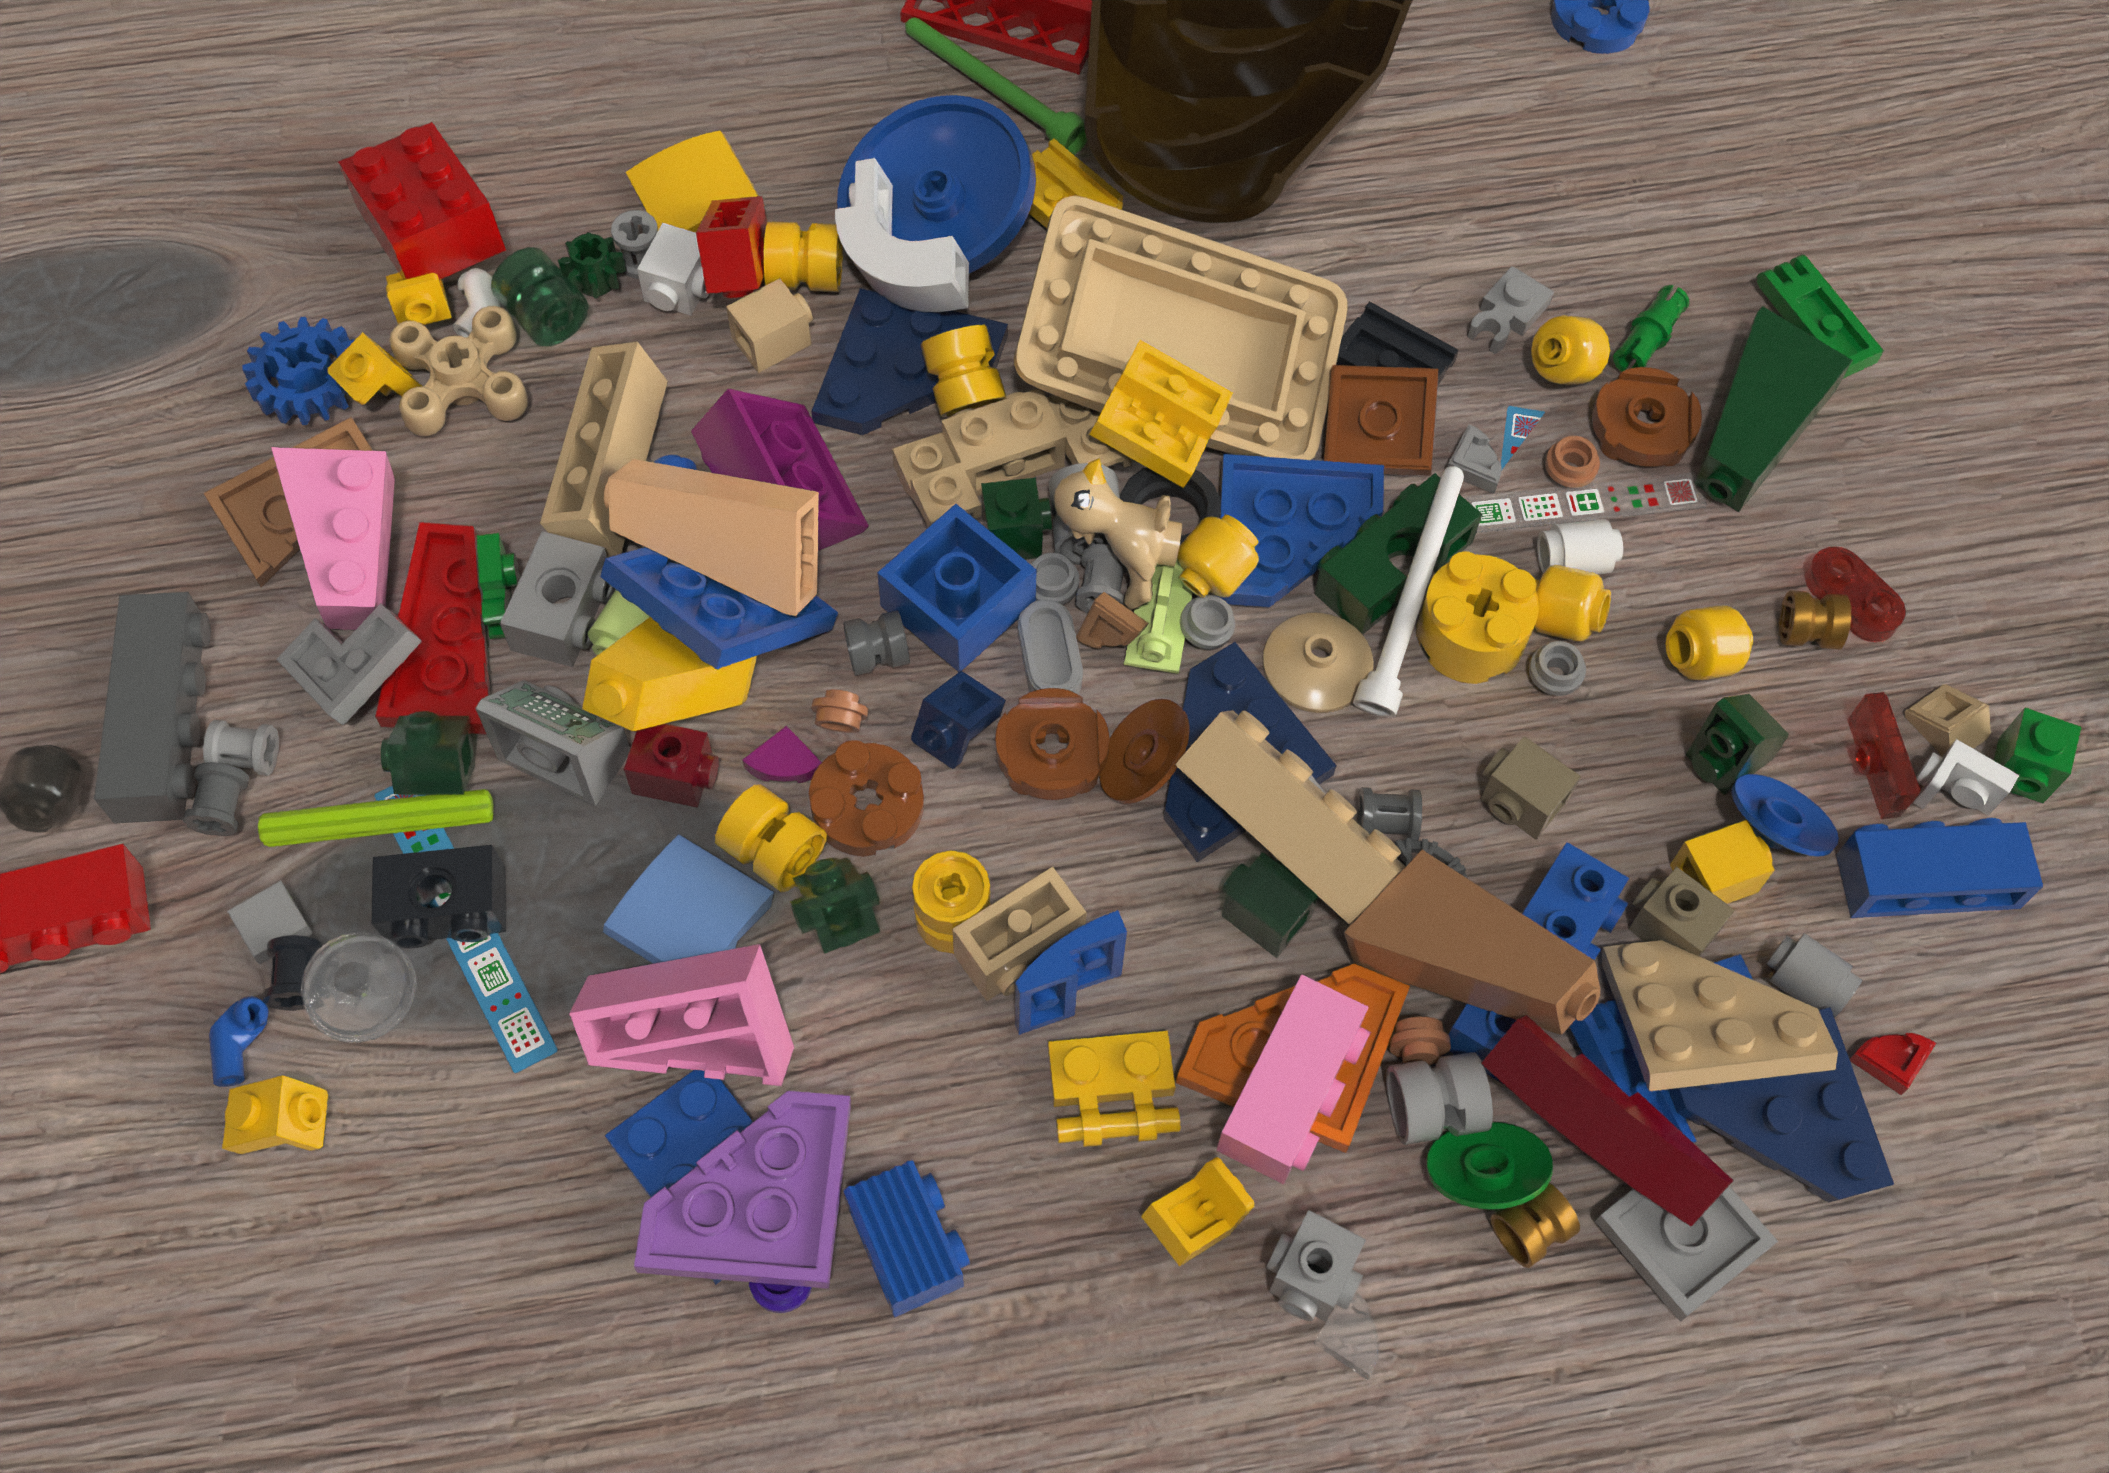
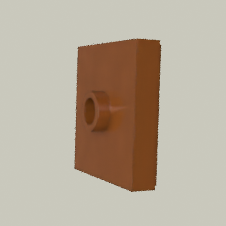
M1332 365L1324 461L1384 465V474L1432 476L1438 369Z

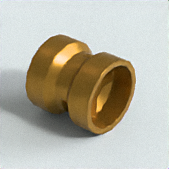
M1788 591L1783 599L1780 611V641L1783 645L1803 646L1808 641L1813 642L1816 640L1821 648L1842 649L1847 641L1851 624V604L1847 595L1827 594L1819 600L1818 598H1812L1808 592Z
M1550 1183L1534 1199L1518 1206L1500 1209L1491 1216V1224L1500 1243L1516 1262L1526 1268L1532 1267L1546 1256L1548 1246L1554 1242L1564 1244L1580 1231V1223L1572 1206L1564 1195Z

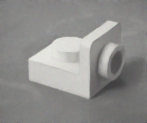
M1956 739L1942 757L1932 752L1918 772L1914 781L1923 787L1913 804L1924 809L1942 788L1952 794L1953 798L1961 805L1978 809L1989 816L2010 793L2019 775Z

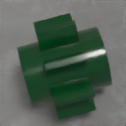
M587 232L576 237L572 242L567 241L565 243L569 257L558 259L562 278L568 279L573 294L581 291L583 294L596 299L607 294L612 289L617 290L619 288L616 274L625 272L626 266L623 253L616 252L612 237L603 239L599 235Z

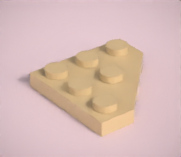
M1663 940L1603 947L1602 966L1648 1091L1836 1069L1838 1051L1818 1008Z

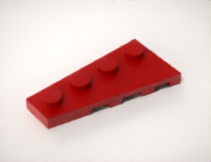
M419 522L398 618L422 642L382 684L375 715L381 727L486 734L475 709L482 698L490 695L485 625L482 617L483 594L479 584L477 533L474 526Z

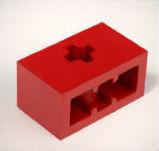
M763 196L711 201L696 231L707 294L722 292L726 298H739L753 293L754 289H759L764 277V238L767 225Z

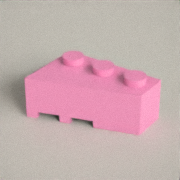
M271 447L315 603L325 626L329 629L356 630L380 603L386 607L395 483L386 451Z
M760 944L590 975L587 977L569 1013L590 1066L666 1074L668 1067L704 1071V1078L724 1080L726 1073L762 1077V1084L782 1086L794 1049Z

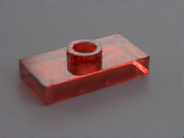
M1885 692L1865 694L1847 719L1856 745V765L1860 773L1867 777L1881 820L1898 818L1912 804L1921 790L1887 695H1885Z

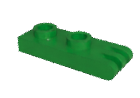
M1799 255L1792 258L1790 263L1783 262L1775 266L1773 271L1768 269L1757 275L1759 288L1785 320L1853 360L1843 379L1879 361L1884 352L1882 347L1807 256Z

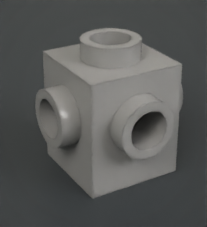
M1308 1210L1295 1238L1292 1239L1282 1234L1266 1268L1277 1274L1269 1292L1280 1298L1278 1304L1288 1313L1306 1321H1313L1314 1317H1317L1326 1322L1335 1304L1347 1310L1363 1275L1352 1269L1366 1239Z

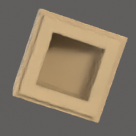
M1943 684L1905 711V718L1941 756L1946 753L1956 739L1974 749L1987 740L1991 733L1989 705L1947 684Z

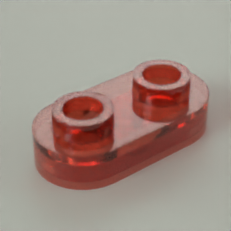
M1827 547L1820 550L1814 556L1805 573V582L1809 591L1819 600L1827 594L1847 595L1851 604L1850 631L1860 639L1869 642H1882L1891 638L1903 623L1906 615L1905 604L1901 597L1861 558L1846 548ZM1834 568L1841 570L1844 574L1835 571ZM1872 604H1877L1884 612L1876 610Z

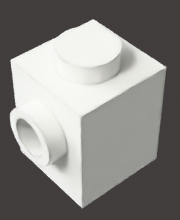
M662 223L637 268L645 302L651 303L658 309L664 311L674 310L691 316L700 298H706L709 295L706 292L696 233Z

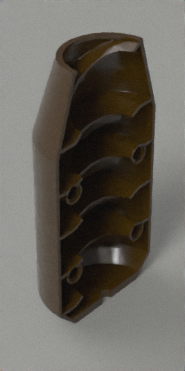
M1092 0L1084 118L1085 134L1090 149L1100 166L1114 182L1136 199L1161 212L1178 218L1204 223H1230L1254 217L1269 208L1374 94L1384 76L1412 0Z

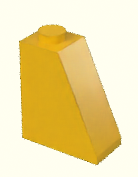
M649 617L591 660L582 709L628 730L637 731L742 705L748 697L757 656L715 669L713 666L703 662L694 651L674 635L663 630L659 623Z

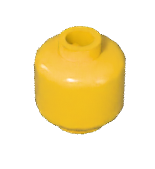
M1562 315L1549 319L1539 327L1533 337L1531 346L1532 363L1537 372L1549 382L1558 384L1579 385L1592 381L1602 373L1608 363L1610 354L1609 338L1603 327L1590 318Z
M1225 514L1221 519L1212 516L1205 517L1179 546L1177 560L1184 569L1179 579L1201 598H1205L1209 592L1219 597H1230L1258 564L1259 556L1255 550L1258 544L1257 538L1240 521L1228 514Z
M1552 565L1543 573L1540 580L1535 579V591L1539 603L1538 618L1534 626L1537 632L1583 642L1589 638L1593 631L1600 633L1603 630L1610 609L1611 590L1604 589L1600 575L1566 566Z
M1717 605L1689 609L1678 615L1666 636V653L1672 665L1691 680H1708L1732 676L1741 671L1748 662L1753 644V635L1739 611L1730 606Z

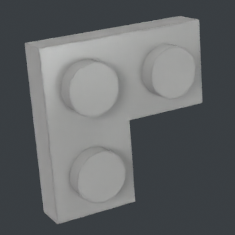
M380 603L344 643L328 627L315 618L276 660L330 717L344 725L422 641L394 613Z

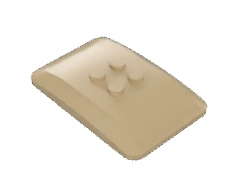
M1070 196L1063 198L1056 204L1049 219L1014 354V366L1017 374L1024 382L1058 397L1101 412L1139 340H1142L1233 392L1219 425L1208 440L1206 447L1234 455L1312 460L1319 448L1329 401L1332 365L1337 363L1348 311V301L1342 289L1330 280L1085 197Z

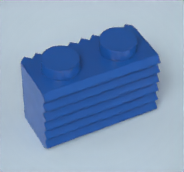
M906 1161L903 1165L895 1166L889 1171H883L877 1176H872L866 1181H860L855 1186H848L843 1190L846 1205L894 1318L964 1287L961 1268L970 1265V1261L957 1230L954 1229L945 1233L936 1211L945 1208V1204L931 1173L920 1177L914 1161Z

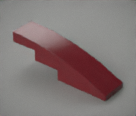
M1527 1015L1515 1021L1481 1063L1533 1111L1582 1151L1636 1191L1689 1226H1693L1734 1182L1729 1175L1639 1092L1629 1097L1583 1053L1574 1058L1570 1056Z

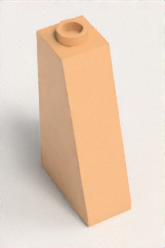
M632 459L608 477L604 490V503L609 509L611 531L787 615L796 616L817 595L819 492Z

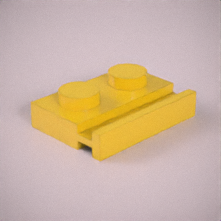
M1054 138L1048 142V148L1044 151L1039 152L1037 150L1032 154L1036 172V188L1029 214L1045 228L1048 227L1050 216L1056 204L1065 197H1085L1122 210L1123 195Z

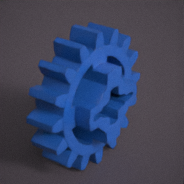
M305 316L300 317L297 327L290 329L288 324L281 321L278 323L279 334L273 336L264 331L260 334L264 343L262 348H248L247 353L252 363L242 365V370L248 380L245 385L253 401L258 402L266 416L275 411L280 423L286 424L293 415H298L301 424L308 425L311 414L318 413L326 421L330 419L328 408L335 405L345 410L349 407L344 397L347 392L327 372L328 367L332 364L329 357L330 353L338 358L354 341L349 339L345 328L342 326L332 331L328 320L322 318L315 327H310ZM271 377L277 379L279 383L277 388L271 384Z

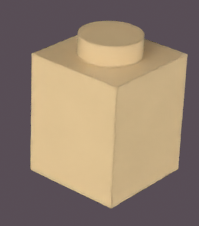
M780 278L726 306L731 337L758 373L811 345L809 322L813 321L812 312L803 296L799 293L793 295Z

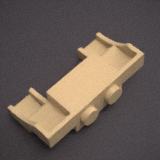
M1039 388L1025 393L1016 392L1006 396L1007 399L977 409H963L952 417L942 420L941 433L892 449L894 469L904 491L910 495L920 510L927 527H930L955 504L959 505L968 514L971 513L974 519L980 517L981 503L977 496L981 495V483L1032 478L1065 467V454L1072 465L1089 463L1100 458L1101 465L1108 467L1121 462L1125 468L1131 466L1132 459L1089 435L1100 414L1099 411L1056 395L1046 398L1043 390Z

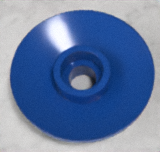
M1757 774L1743 775L1734 783L1731 793L1735 805L1754 827L1755 835L1761 837L1769 847L1774 849H1782L1784 847L1809 856H1826L1837 846L1839 837L1833 822L1817 804L1798 790L1779 780Z

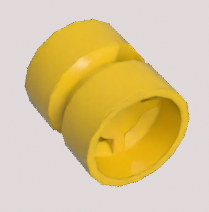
M767 222L764 238L765 286L780 278L789 290H796L801 282H806L810 291H840L843 245L840 241L836 224L812 223L808 231H802L797 222Z
M974 325L954 329L933 336L920 344L928 373L938 375L939 381L933 387V392L940 417H952L963 409H977L1007 399L999 370L989 367L988 364L995 354L987 326Z
M753 785L745 790L726 811L718 825L715 834V844L743 865L753 862V872L781 893L786 892L796 886L814 866L823 851L827 833L800 812L788 815L789 805L763 785Z
M950 850L936 853L923 861L914 875L912 893L915 921L919 935L932 948L940 952L954 954L953 928L991 905L990 882L987 871L979 860L967 853Z

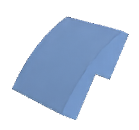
M678 835L651 862L631 886L605 922L603 933L653 964L736 949L737 941L771 908L774 892L681 835Z

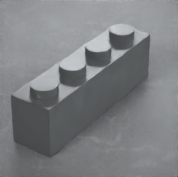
M189 592L119 595L94 800L114 824L183 820L186 799L192 798L195 792L194 770L190 761L192 747L198 746L201 736L200 721L196 714L197 696H202L206 687V677L201 663L202 646H208L210 643L211 627L207 614L200 612Z

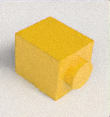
M1747 820L1685 841L1670 864L1672 870L1677 866L1726 904L1758 893L1775 871L1772 866V855L1768 845L1761 837L1755 835Z

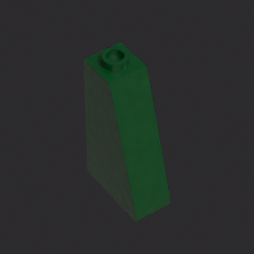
M1762 306L1756 313L1742 343L1694 484L1706 491L1715 501L1725 503L1732 509L1740 512L1836 392L1853 360Z

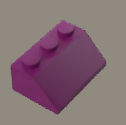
M728 388L691 430L702 452V459L712 473L819 492L818 551L859 535L869 527L805 405Z

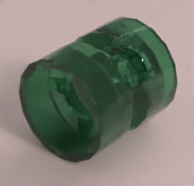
M527 247L517 250L504 259L492 276L491 290L493 295L511 315L516 317L522 329L540 346H553L564 342L578 331L588 315L589 305L585 296L568 278L563 276L562 270L540 248Z

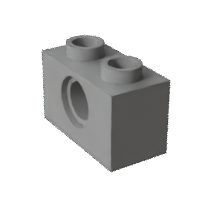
M544 531L541 532L500 622L510 651L570 667L574 666L580 650L587 649L591 644L588 631L595 622L594 617L601 602L607 603L614 590V587L600 577L605 558H607L604 547ZM572 597L567 602L554 604L560 598Z

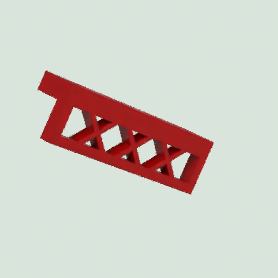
M906 0L900 11L902 23H906L910 18H919L943 35L1080 75L1089 56L1092 0H933L943 3L945 9L933 13L918 9L922 0ZM977 13L987 16L990 22L974 26L965 23L963 17ZM1021 26L1031 29L1034 35L1018 39L1011 37L1007 30ZM1065 39L1079 43L1075 55L1055 50L1052 43Z

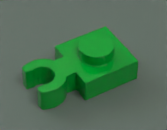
M499 533L477 535L479 584L483 592V623L488 625L490 639L504 638L505 635L500 622L512 598L511 587L517 586L520 580L517 557L515 553H506Z

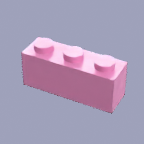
M1301 974L1222 1130L1216 1151L1283 1185L1292 1167L1304 1172L1320 1138L1310 1133L1311 1127L1318 1113L1330 1118L1346 1085L1335 1078L1344 1060L1356 1065L1371 1033L1361 1027L1368 1006Z

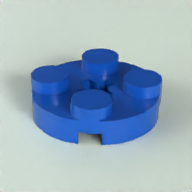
M1553 0L1551 21L1557 33L1567 42L1570 41L1572 36L1576 40L1584 42L1583 50L1598 54L1615 53L1629 48L1635 42L1637 35L1645 27L1650 6L1648 0ZM1592 7L1603 8L1608 11V14L1601 15V12L1598 9H1594Z

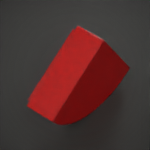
M1915 1033L1874 1037L1866 1041L1849 1060L1902 1095L1911 1086L1935 1047L1936 1042Z

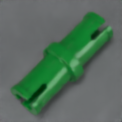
M1674 285L1663 286L1658 291L1656 298L1649 308L1636 315L1631 323L1633 325L1630 328L1631 333L1613 355V362L1621 372L1627 370L1634 359L1636 362L1632 368L1645 367L1655 351L1667 345L1672 337V327L1690 304L1689 297L1683 289L1678 287L1671 299L1667 301L1666 299L1673 291Z

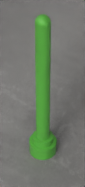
M910 18L906 22L905 30L909 36L1046 130V136L1050 138V141L1054 138L1073 155H1076L1084 147L1087 137L1083 118L1074 112L1065 113L1060 111L1056 113L919 18Z

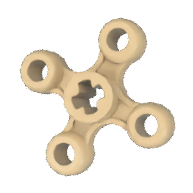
M498 306L481 308L472 319V331L467 338L448 336L437 342L432 338L427 327L416 321H405L394 327L390 334V347L396 361L404 368L410 370L426 369L430 372V378L426 385L409 389L400 399L399 411L406 428L413 434L430 436L441 430L445 423V412L451 403L469 405L480 399L486 404L488 411L495 418L503 421L517 419L525 412L528 405V396L522 380L514 373L507 371L493 373L487 368V363L493 355L507 353L516 342V328L511 315L505 309Z

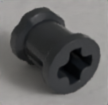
M298 935L281 936L270 940L267 944L266 953L272 958L271 986L265 989L263 1002L271 1008L287 1011L312 1009L318 1006L321 993L315 989L316 960L323 955L322 942L315 938Z

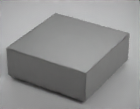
M282 881L275 883L227 911L258 964L270 959L266 953L267 944L270 940L281 936L298 935L308 937L313 934Z

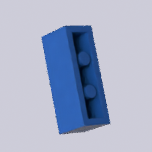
M1985 818L1968 825L1945 826V823L1941 821H1928L1906 829H1889L1884 824H1871L1855 830L1836 854L1850 918L2021 909L2043 888L2026 822L2002 823L1998 818Z

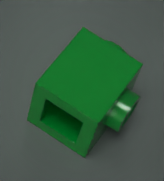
M2025 707L1999 737L1993 760L2019 775L2010 792L2043 804L2071 775L2081 726Z

